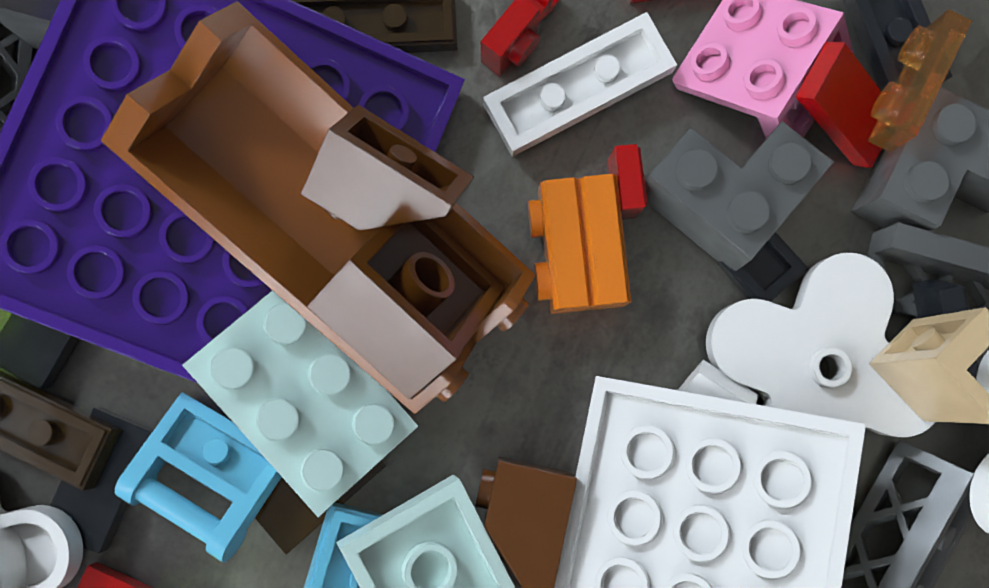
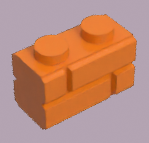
M603 174L540 182L538 200L528 201L531 238H543L545 262L534 263L538 301L549 300L551 314L619 308L631 303L617 175Z

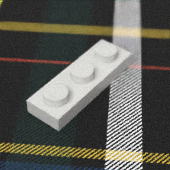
M646 12L484 96L483 105L509 153L514 157L672 74L677 63L649 14Z

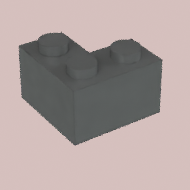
M933 84L901 107L898 113L900 117L876 159L851 211L883 228L897 222L928 231L939 228L954 197L986 213L989 212V110L937 84Z
M782 121L745 165L740 168L690 127L648 175L645 181L647 201L651 207L718 262L722 261L728 267L737 271L754 258L834 162Z

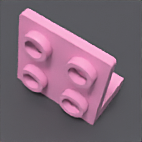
M722 0L673 76L672 81L680 91L757 117L766 139L782 121L804 138L813 124L814 118L795 96L826 42L846 43L853 53L844 12L798 0Z

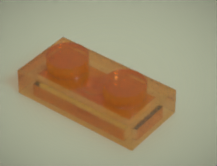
M948 9L928 27L924 28L918 25L912 31L898 55V61L905 65L897 82L891 81L886 85L872 108L871 117L878 121L868 142L892 152L918 135L973 20Z

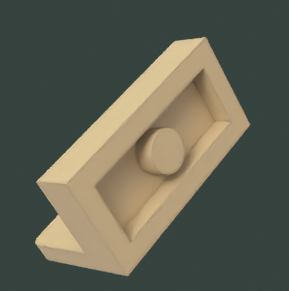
M986 307L913 319L869 363L922 420L929 422L989 424V393L967 371L989 347V310Z

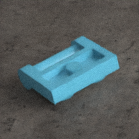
M181 392L118 479L114 493L130 505L135 506L142 503L206 543V552L224 563L230 560L240 548L248 527L282 476L232 421ZM166 462L231 501L232 504L223 518H217L157 481V474Z

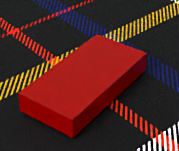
M826 42L795 96L853 166L873 167L900 117L846 43Z

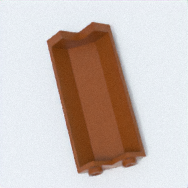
M236 1L198 22L170 70L126 95L100 141L414 414L435 397L442 402L447 401L468 377L469 372L462 366L476 343L496 326L502 332H505L525 312L529 303L523 296L535 274L457 202L446 216L432 218L505 288L458 358L411 399L405 397L307 307L308 304L381 228L358 230L345 221L333 218L321 206L301 194L328 129L349 113L353 107Z

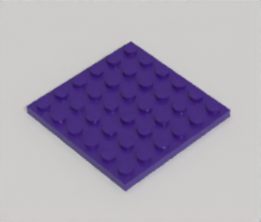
M60 0L0 132V309L197 383L182 365L272 291L100 141L126 95L170 70L198 22L236 1L247 9L353 108L359 104L434 152L437 150L465 79L291 0Z

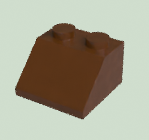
M431 218L382 226L307 307L405 397L411 399L458 358L505 287Z

